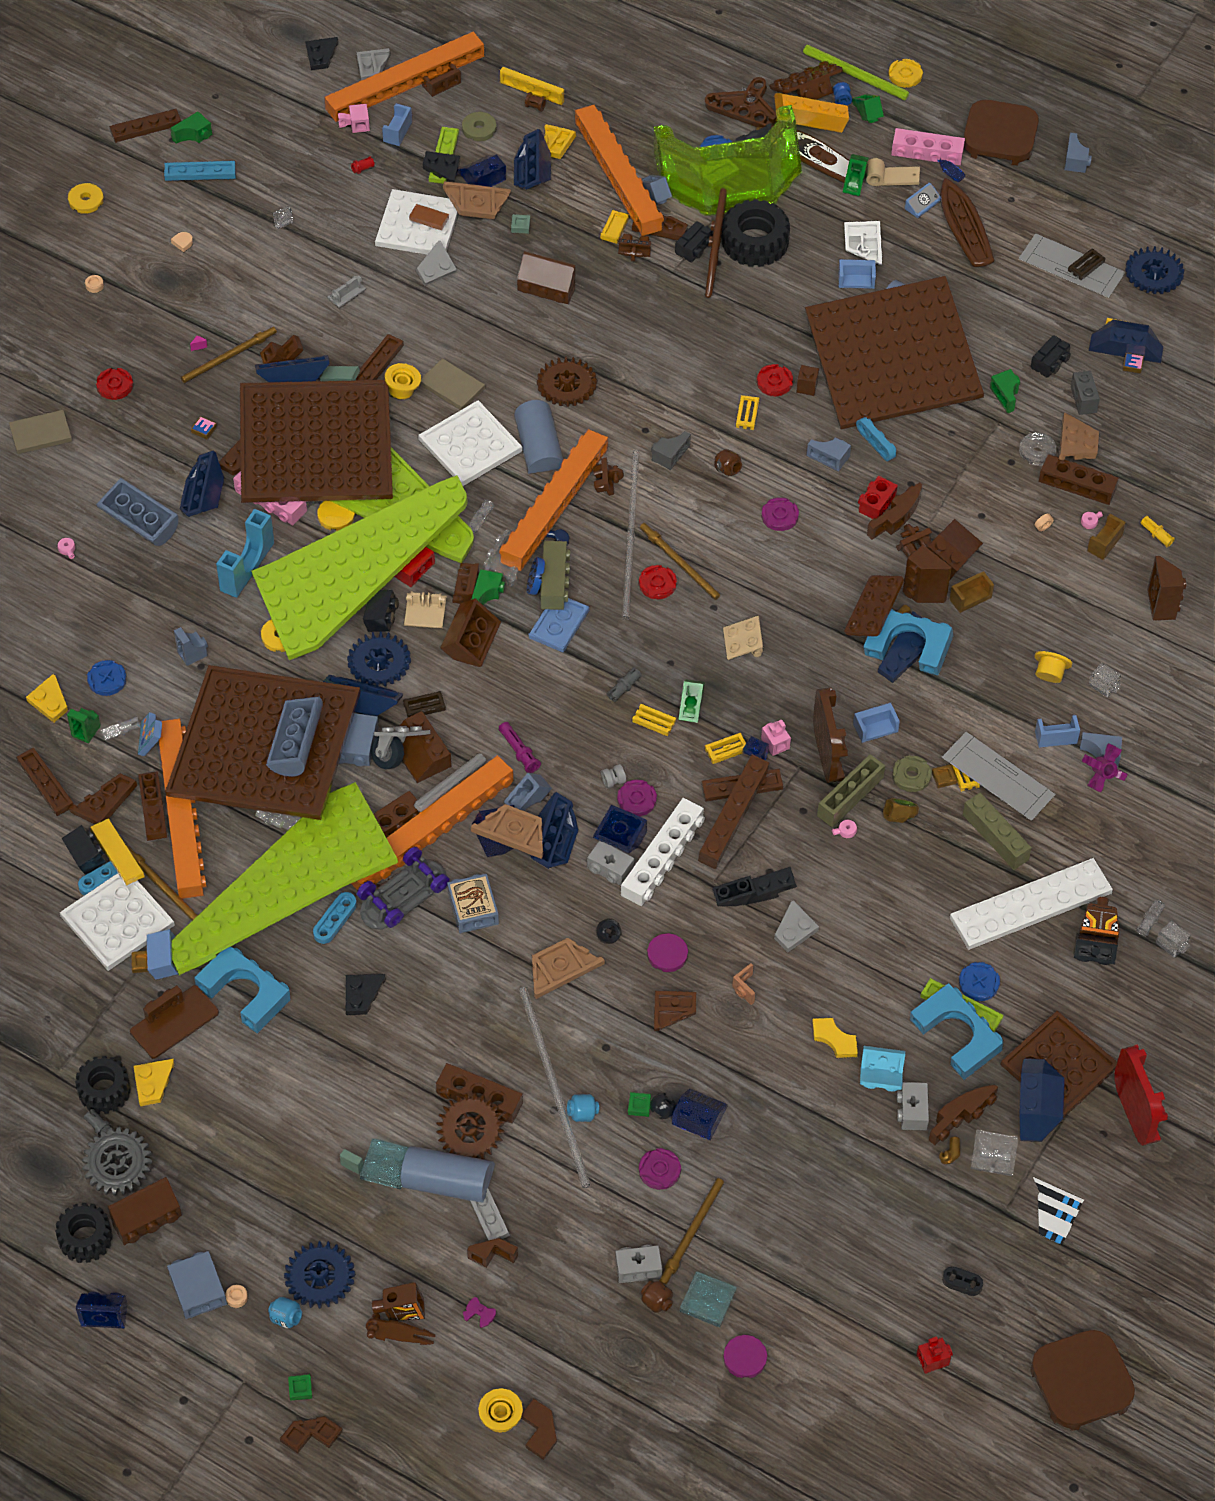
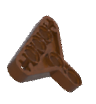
M762 77L754 78L746 91L709 93L705 97L706 108L710 111L755 127L763 128L767 124H771L772 133L780 132L783 128V123L776 120V112L762 98L767 89L766 80ZM757 83H762L763 87L757 89L754 87V85ZM752 96L756 98V100L753 102L747 101L748 97ZM729 104L733 106V108L730 110L724 109L725 105ZM742 110H747L748 114L745 116H741L739 112ZM763 116L764 119L762 121H756L755 117Z

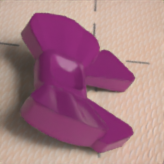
M474 1297L469 1301L463 1316L467 1322L475 1314L481 1316L480 1328H483L495 1319L497 1312L494 1308H487L480 1304L478 1298Z

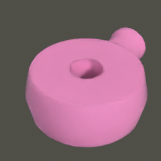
M1100 511L1096 514L1093 512L1084 513L1081 517L1082 526L1086 529H1094L1099 522L1098 519L1103 514Z
M71 538L61 539L57 546L59 552L63 555H68L69 559H73L75 557L73 554L75 551L74 541Z
M844 820L838 828L832 829L833 835L840 834L844 838H852L857 832V826L852 820Z

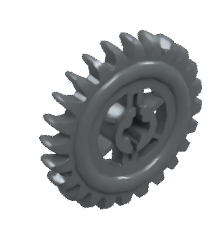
M119 1126L116 1132H113L110 1127L108 1134L102 1130L100 1138L96 1135L93 1136L95 1143H87L91 1149L84 1150L88 1157H84L82 1162L88 1164L83 1166L82 1170L89 1171L85 1178H92L90 1181L91 1186L98 1183L97 1191L104 1187V1193L108 1195V1192L112 1189L113 1195L116 1196L117 1191L120 1189L121 1193L125 1195V1188L133 1192V1184L141 1187L139 1178L147 1180L143 1172H151L150 1168L146 1165L152 1164V1160L146 1157L151 1156L152 1153L145 1150L149 1147V1144L142 1143L144 1141L143 1136L136 1138L138 1135L137 1131L129 1134V1128L122 1132ZM116 1146V1150L111 1151L109 1154L106 1153L109 1148ZM119 1146H123L128 1150L121 1152ZM103 1155H105L107 1157L106 1162L101 1164ZM132 1158V1164L129 1167L128 1160ZM119 1159L121 1164L116 1165L115 1160ZM111 1169L114 1175H110L106 1171Z

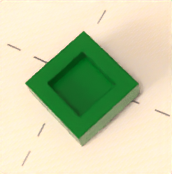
M630 1092L628 1115L649 1117L651 1094Z
M310 1374L288 1377L290 1401L312 1399Z

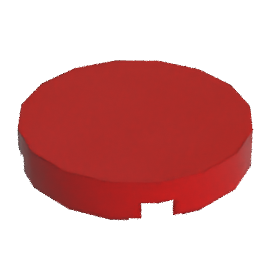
M771 364L761 368L757 375L756 383L762 393L768 396H782L792 388L793 376L788 368L784 366L783 368L779 367L778 364Z
M122 368L106 369L99 374L96 380L98 393L110 400L126 397L133 388L132 376Z
M662 565L649 566L642 571L639 577L641 592L651 599L667 598L676 590V575L668 567L666 569Z

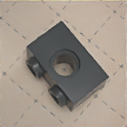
M1092 372L1073 373L1070 387L1079 415L1097 413L1100 398Z

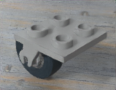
M395 726V730L394 727H382V731L374 732V736H378L373 741L371 749L375 764L382 769L396 768L401 764L404 757L403 742L406 736L430 734V730H422V726H411L410 730L407 726Z

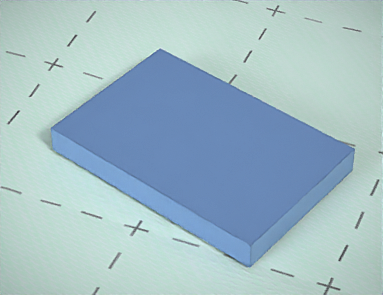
M568 598V602H564V610L545 609L531 630L529 639L564 652L588 614L589 606Z

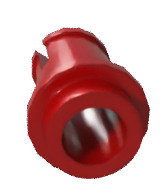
M371 156L360 161L354 160L351 163L353 173L357 174L374 167V161Z

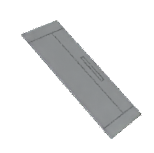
M1038 234L1033 236L1019 257L1022 261L1108 298L1125 274L1124 271L1103 263L1083 280H1079V276L1075 277L1073 275L1074 272L1070 273L1068 267L1084 254Z
M965 732L942 756L947 762L1030 820H1033L1055 796V793L968 732Z

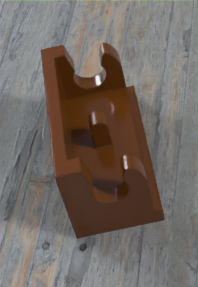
M449 64L450 69L447 72L431 80L427 76L422 77L424 80L422 86L432 97L461 83V71L454 64Z
M479 563L460 564V568L468 570L458 569L452 603L460 604L472 599L479 576Z

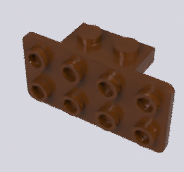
M823 61L816 67L805 68L801 73H792L788 78L777 79L769 86L770 89L782 94L797 90L798 97L816 100L833 93L829 77L842 72L843 69L836 64Z
M870 576L844 630L845 634L852 636H878L904 583L903 577Z
M176 985L172 989H167L156 1000L147 1003L143 1008L145 1019L130 1029V1034L152 1059H156L218 1016L219 1010L197 985H193L183 993Z

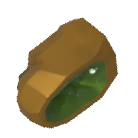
M891 798L886 800L883 815L887 821L903 823L907 819L914 818L918 814L919 807L916 803L908 800Z

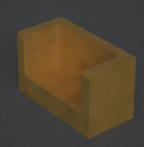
M1109 514L1106 525L1096 537L1091 536L1087 552L1104 560L1123 536L1126 522Z
M983 571L953 585L949 600L958 612L961 613L991 599L994 584Z

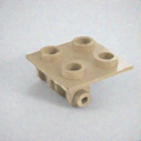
M413 591L407 593L404 626L443 627L446 596L442 595V593L432 595L429 592L428 595H425V592H422V594L413 593Z
M759 616L723 627L728 660L750 652L755 657L761 656L763 642Z

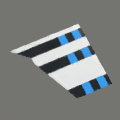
M1034 1178L1040 1192L1038 1195L1039 1235L1063 1245L1084 1200Z

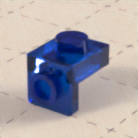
M751 736L742 752L749 756L753 754L766 760L769 744Z

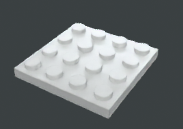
M392 189L375 240V246L428 255L435 244L441 241L447 251L458 212L449 198ZM419 204L449 214V219L442 231L409 220V215L415 205Z
M479 400L418 435L419 441L452 476L458 475L462 486L522 452V446Z
M119 873L60 912L62 919L108 971L130 957L132 952H137L146 946L148 934L168 930L175 926L171 917L138 880L126 886Z

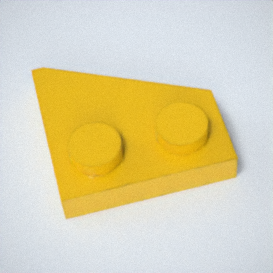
M546 124L544 139L550 150L551 157L561 159L575 139L576 132Z
M54 674L26 696L27 702L53 723L68 711Z
M174 1059L133 1066L140 1106L161 1103L164 1089L169 1082V1075L172 1068H174Z

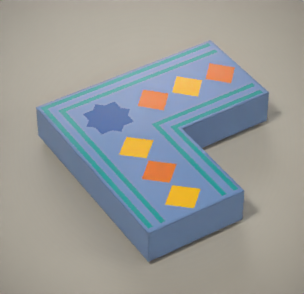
M149 712L141 721L138 755L145 756L161 738L162 721L156 720V714Z

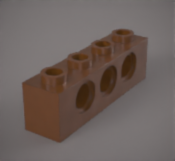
M1049 454L1042 466L1039 482L1106 505H1110L1119 477L1100 472L1075 462L1059 460V457Z
M410 791L373 814L386 838L420 813L414 807L417 799Z
M446 1063L436 1082V1093L444 1099L450 1098L457 1101L456 1096L458 1095L464 1100L465 1093L472 1099L473 1093H481L485 1095V1103L489 1099L493 1100L491 1107L497 1105L494 1104L495 1101L502 1102L498 1104L499 1108L496 1113H503L499 1120L513 1124L523 1104L522 1093ZM456 1086H463L464 1088H462V1089H457V1088H455V1087H456Z

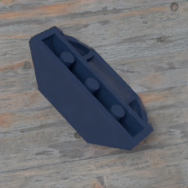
M540 129L524 136V142L519 147L514 158V186L527 190L551 180V153Z
M1113 319L1091 335L1089 351L1125 357L1126 353L1144 356V361L1161 363L1163 345L1149 325Z
M328 355L256 364L255 369L256 373L267 382L316 381L330 363Z
M214 450L199 455L197 458L198 462L192 467L186 478L179 509L188 517L218 508L224 476Z
M330 674L323 680L326 683L359 687L360 696L355 712L362 713L363 715L378 716L396 705L403 697V693L380 686L376 687V685H368V683H361L360 681L336 677Z
M557 792L551 796L538 817L542 818L543 857L541 859L530 855L534 861L548 869L568 863L578 833L572 801Z
M1023 1059L1020 1089V1141L1042 1142L1063 1120L1065 1078L1045 1059Z

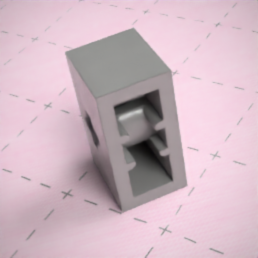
M600 840L587 857V868L592 873L600 874L609 882L621 886L634 868V858Z
M902 1082V1089L897 1090V1103H901V1109H898L897 1120L901 1122L902 1130H927L929 1122L927 1083Z
M644 1245L641 1248L633 1249L624 1247L615 1251L619 1283L661 1278L662 1265L659 1246Z

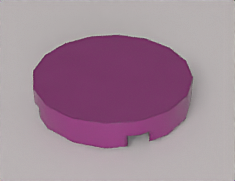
M777 497L770 499L762 507L761 518L763 523L772 530H789L798 522V507L787 498Z
M627 781L618 790L617 802L619 808L630 816L640 817L647 815L656 806L657 794L655 788L647 784L646 781Z
M670 933L660 934L649 943L647 949L648 961L654 968L661 969L663 972H674L682 968L687 960V944L677 935Z
M663 1148L650 1150L641 1158L639 1175L643 1183L650 1188L657 1190L667 1189L674 1186L679 1180L681 1164L678 1157L670 1150Z
M736 1336L725 1347L723 1355L725 1367L736 1377L753 1378L760 1374L766 1366V1347L754 1336Z

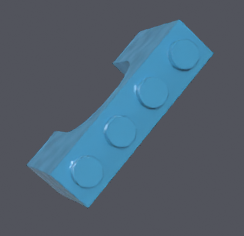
M256 509L252 511L245 522L247 537L241 556L225 550L216 563L220 591L236 598L252 577L251 571L258 568L274 544L271 515Z
M891 609L880 634L867 637L864 644L865 656L884 660L888 647L895 636L903 632H915L926 641L919 659L920 671L939 675L953 638L952 627L946 623H935L928 618H917L909 613L902 614Z
M231 946L221 951L216 958L194 977L195 984L210 999L227 983L236 979H248L257 984L259 987L258 994L240 1012L242 1023L257 1034L291 1000L290 989L285 983H279L269 971H263L254 960H248L238 948H232Z
M948 983L911 1011L910 1020L923 1035L941 1021L951 1018L962 1020L970 1026L974 1035L971 1042L951 1057V1066L965 1080L1002 1051L1003 1039L997 1032H993L989 1028V1023L984 1017L980 1018L976 1014L974 1006L962 998L959 989L953 988Z

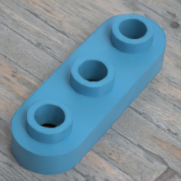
M863 417L857 420L856 425L860 434L884 460L890 461L896 457V447L885 438L884 434L874 426L870 419Z
M111 861L79 880L78 887L82 895L85 896L118 874Z
M344 892L339 894L315 925L313 935L318 943L326 944L332 941L354 912L357 903L356 897L352 893Z

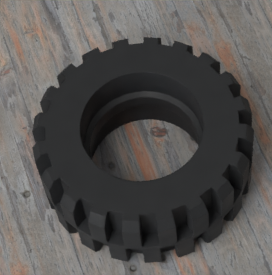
M745 200L742 204L737 203L734 205V208H730L727 211L722 223V247L726 254L730 255V258L734 261L737 260L739 264H747L748 267H753V265L763 267L764 264L770 265L774 263V260L778 261L786 253L789 245L790 223L785 212L781 208L778 209L776 204H770L766 200ZM758 229L765 231L768 235L752 237L743 232Z

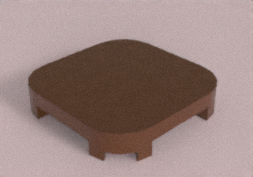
M994 100L977 101L970 108L964 132V148L971 154L972 158L977 159L978 155L1012 160L1011 165L1018 166L1019 162L1031 158L1039 122L1038 115L1033 109L1023 105Z
M832 687L816 689L813 713L815 739L827 783L843 781L845 779L839 759L840 757L848 756L845 744V728L837 729L832 707L836 705L837 695L835 690H832Z
M1097 1330L1084 1331L1040 1347L1033 1356L1030 1369L1031 1375L1037 1381L1050 1410V1418L1054 1424L1057 1422L1062 1427L1070 1428L1071 1431L1079 1430L1082 1425L1115 1414H1119V1416L1124 1414L1133 1402L1135 1394L1133 1381L1114 1341L1104 1332Z

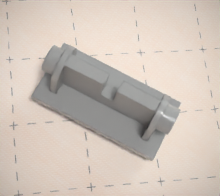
M354 275L345 285L343 284L336 290H332V293L327 298L340 308L366 290L361 284L362 278L359 275Z

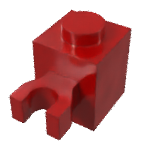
M937 1336L930 1338L928 1343L919 1345L916 1354L925 1374L949 1366L951 1356H953L950 1345L945 1344L943 1337L938 1339Z

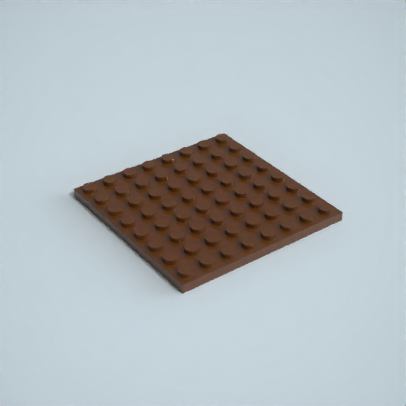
M946 276L805 307V313L840 429L857 426V420L863 417L870 419L872 422L984 398V392Z
M385 380L240 383L241 503L393 499L389 390Z
M208 665L165 790L166 796L321 820L358 703L360 688ZM320 697L323 701V707L304 772L298 776H284L275 773L266 764L285 701Z

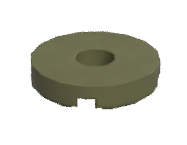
M484 112L471 113L462 122L463 134L468 139L469 137L472 138L473 141L488 140L493 137L497 130L496 120L493 116Z
M905 756L903 759L897 760L893 766L892 778L894 783L900 789L907 792L921 791L931 781V767H929L927 761L918 756ZM915 771L917 775L909 776L907 772Z

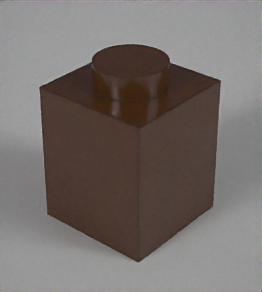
M801 365L796 393L815 395L819 368Z

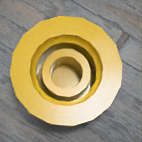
M398 363L390 366L385 372V382L389 386V393L397 399L411 397L414 390L421 383V374L415 367L408 364Z
M1046 651L1035 653L1034 658L1039 661L1035 675L1042 680L1060 683L1065 669L1072 667V661L1062 655Z
M503 1388L493 1389L480 1400L478 1407L479 1418L486 1427L494 1432H507L521 1420L523 1413L522 1402L511 1390Z

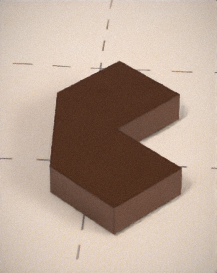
M533 1399L521 1416V1419L537 1429L526 1443V1448L544 1460L557 1443L552 1410L536 1399Z
M325 1416L306 1421H293L280 1437V1442L296 1453H299L312 1436L330 1448L343 1432V1429Z

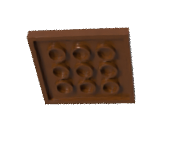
M1056 1011L1007 1055L1000 1064L1021 1083L1023 1059H1045L1065 1078L1064 1118L1115 1071L1117 1061L1061 1013Z

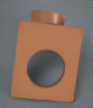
M752 963L733 977L732 986L736 994L740 998H744L750 1005L755 1001V992L744 981L753 975Z

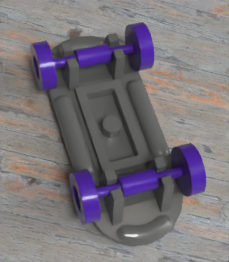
M418 847L408 850L403 857V862L407 865L406 868L378 887V889H376V885L372 881L365 882L358 889L357 896L363 900L360 915L365 925L376 930L396 926L403 916L434 893H439L446 888L447 882L450 879L447 877L444 867L434 860L421 857L422 851Z

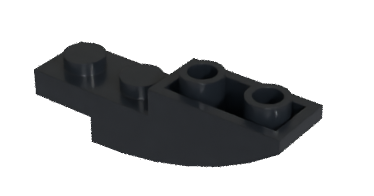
M787 867L753 879L751 875L712 887L717 906L728 907L771 900L779 897L778 893L796 888L797 885L791 867Z

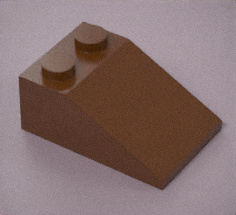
M954 519L927 548L952 567L951 580L983 543Z

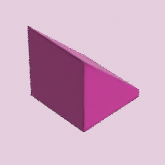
M196 336L190 343L191 351L207 348V340Z

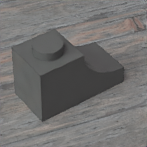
M684 431L681 435L674 438L661 437L651 448L652 461L671 470L690 447L691 434Z

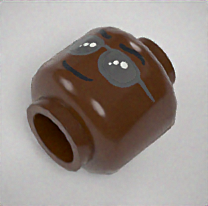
M724 449L715 456L714 466L717 471L724 475L733 476L741 470L742 460L738 454L729 449Z

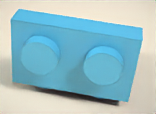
M864 1046L860 1069V1084L870 1089L879 1087L885 1088L887 1091L901 1090L905 1051Z

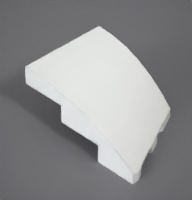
M880 221L844 222L846 251L866 260H875L876 264L882 265Z

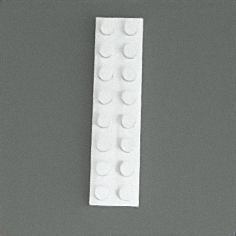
M1094 858L951 913L950 919L967 949L970 950L1092 902L1098 897L1112 894L1113 889Z

